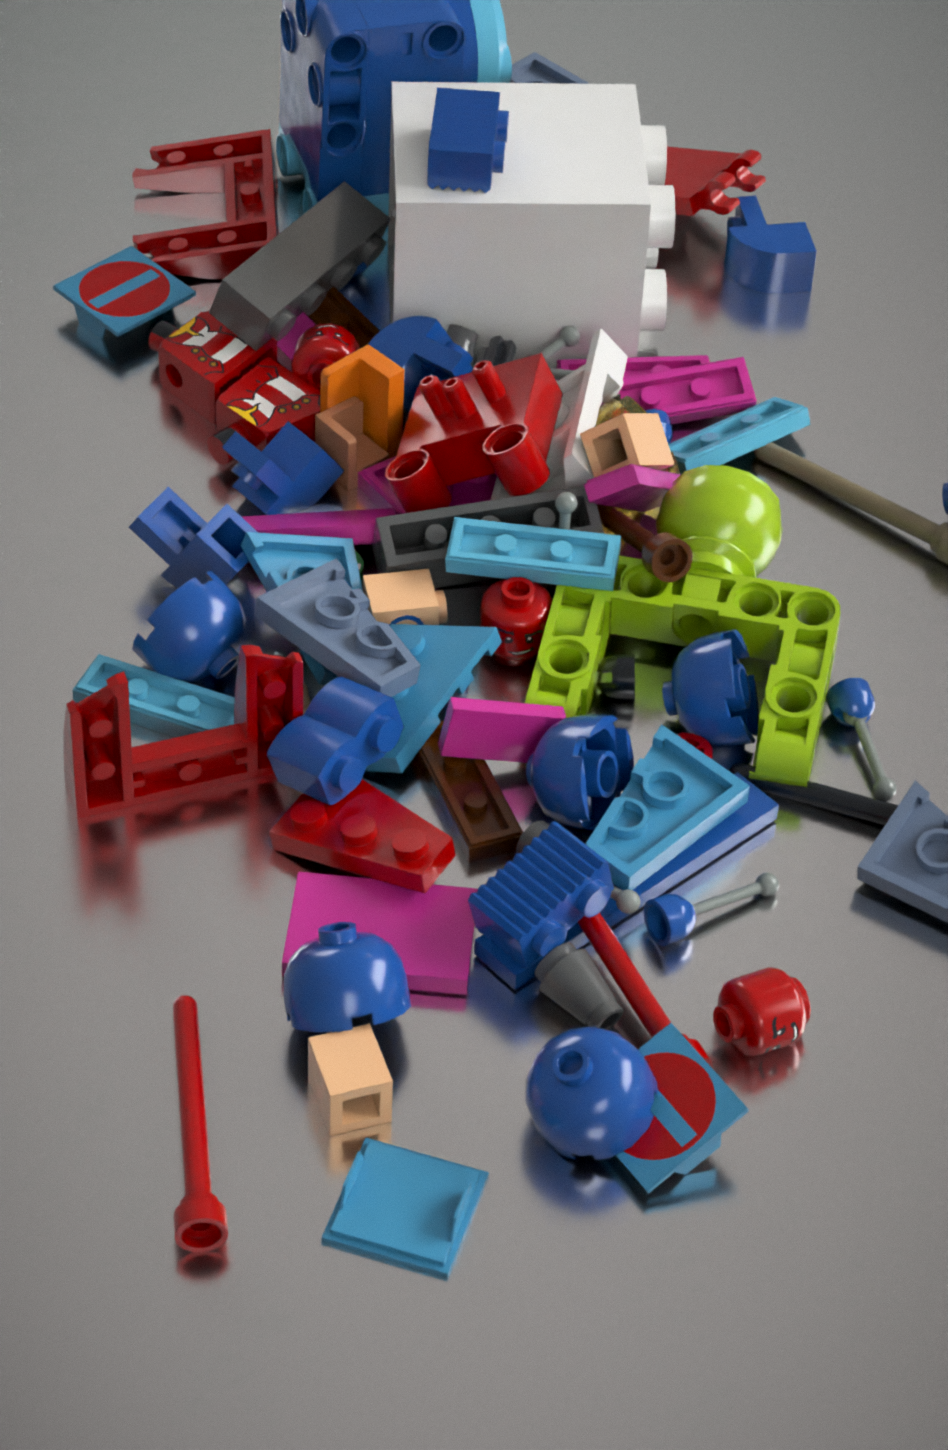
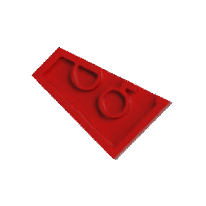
M363 779L357 788L333 805L325 804L302 793L269 831L273 850L424 894L456 856L451 836Z

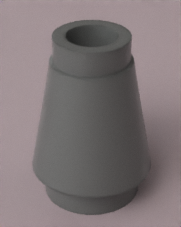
M571 942L563 943L550 951L536 967L534 976L540 982V992L586 1027H598L609 1030L621 1018L624 1010L617 1003L616 998L586 949H577Z

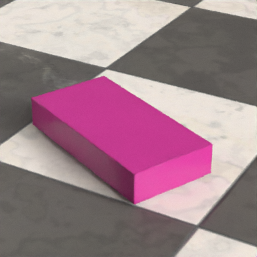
M450 697L438 741L440 754L447 757L527 763L544 733L553 724L566 718L564 708L562 706Z

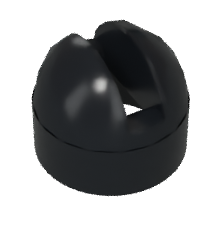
M635 654L612 655L601 661L598 672H612V682L596 683L601 693L612 699L635 700Z

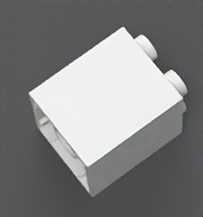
M392 82L388 217L391 218L388 224L390 324L406 317L427 316L437 319L446 332L450 324L459 325L476 332L479 336L475 344L472 367L476 364L480 347H488L490 339L495 336H501L504 341L512 340L515 343L517 350L514 360L538 354L560 338V332L563 328L567 326L575 327L580 333L579 342L572 347L565 346L546 360L549 368L556 369L557 360L587 359L593 333L599 329H602L628 358L637 357L639 331H664L667 313V281L665 270L656 269L659 248H672L675 233V193L673 185H664L667 166L665 126L641 125L636 84ZM437 87L500 92L499 110L509 111L503 173H493L491 190L487 193H484L481 189L474 193L470 188L464 192L459 187L453 191L449 186L444 190L439 186L431 189L427 185L428 147Z

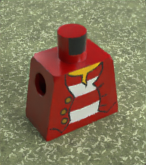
M209 311L199 313L181 328L166 321H160L154 326L149 336V347L157 351L159 355V381L162 387L215 425L216 401L218 397L265 358L270 357L277 362V341L274 338L255 351L213 317Z
M265 358L218 397L216 401V433L207 439L210 455L221 465H226L233 461L234 458L222 446L235 431L262 452L287 421L315 442V415L320 413V391L272 358Z

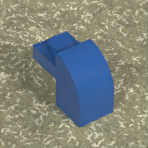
M756 196L737 197L740 204L735 209V217H729L727 221V243L724 268L727 274L740 285L759 292L779 294L811 291L817 251L806 223L766 224Z
M411 316L397 320L383 328L368 343L405 369L403 410L408 413L410 412L416 389L424 377L434 375L442 381L471 373L473 369L471 366L473 357L461 346L454 343L439 321L432 317Z
M287 421L262 452L236 431L222 446L238 462L231 470L239 477L232 487L266 515L295 514L311 507L320 500L345 471L320 446L289 421Z
M169 487L129 526L141 540L169 565L160 576L176 588L181 587L194 577L202 584H205L207 582L206 572L208 571L215 573L227 585L249 562L240 546L246 532H257L228 504L207 523Z

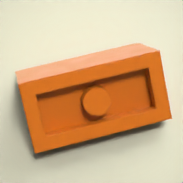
M369 344L322 370L320 413L356 396L363 402V433L390 454L389 458L396 456L403 435L405 369Z

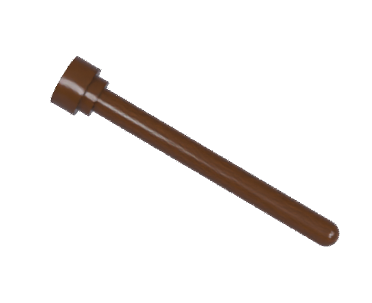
M597 504L602 526L613 534L620 535L623 541L642 553V563L649 573L663 582H675L687 574L691 567L693 556L691 548L686 542L668 532L654 535L616 508Z

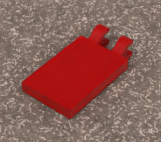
M667 146V166L664 185H673L675 214L693 216L700 209L712 210L720 215L729 214L740 204L739 198L727 197L722 192L723 190H726L728 187H737L745 192H753L766 182L765 176L754 175L748 169V167H752L762 159L761 153L756 150L732 153Z

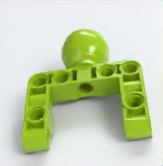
M704 465L687 470L673 481L672 486L664 495L656 519L657 534L663 532L672 533L686 542L691 548L693 559L687 574L675 582H663L645 569L642 559L619 555L613 591L557 585L525 703L562 706L566 718L588 715L595 694L596 683L600 675L598 667L601 661L604 660L610 634L686 647L697 638L736 629L742 635L751 658L775 661V665L771 664L759 716L757 743L753 766H756L755 772L749 771V778L807 787L836 654L841 615L840 604L835 596L819 588L757 578L774 559L783 533L779 499L767 483L750 472L731 466Z

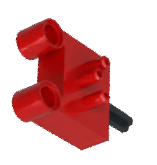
M495 336L490 339L483 360L474 365L471 373L442 381L437 376L429 375L420 381L419 387H417L396 458L388 464L385 470V477L406 513L448 507L452 501V494L447 486L496 473L505 491L510 496L532 493L548 480L550 468L546 461L563 393L542 353L514 360L517 350L515 343L512 340L504 341L501 336Z

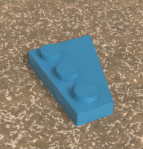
M246 532L240 545L266 592L336 558L346 570L344 580L351 589L360 588L363 591L352 538ZM299 648L319 685H326L338 677Z
M390 625L421 666L417 683L392 696L404 725L398 743L377 762L368 765L365 771L402 773L441 723L438 714L455 692L459 694L464 693L474 680L471 671L483 655L492 656L502 643L496 627Z
M661 724L653 737L652 747L644 759L640 758L631 771V778L620 797L614 798L585 844L608 861L612 882L622 890H633L748 802L750 785Z

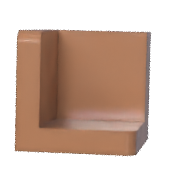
M356 396L315 415V443L344 469V472L335 482L346 491L358 487V472L389 459L390 454L363 433V402Z

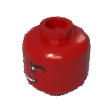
M332 323L317 324L307 329L298 339L291 363L292 373L320 391L322 370L359 350L360 345L354 335L342 326Z
M513 577L502 579L490 585L484 592L480 608V627H496L502 640L494 654L508 661H523L538 654L553 601L550 593L541 584L531 582L526 578Z
M768 967L736 977L724 983L718 995L717 1007L713 1011V1022L719 1037L724 1042L730 1043L737 1052L745 1056L756 1057L795 1044L800 1040L805 1031L806 1023L810 1019V1000L805 988L798 979L790 977L783 970Z

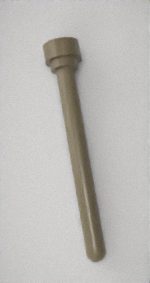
M773 442L754 450V454L759 460L930 544V550L936 553L937 560L948 565L947 522L939 525Z

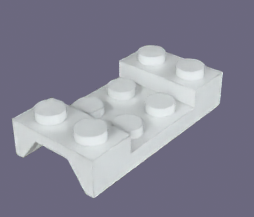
M602 329L593 333L586 364L559 381L556 380L563 396L546 461L550 468V476L539 489L529 494L584 486L587 480L594 478L580 433L595 427L600 405L611 400L621 390L628 358ZM497 476L491 500L514 497L505 491Z

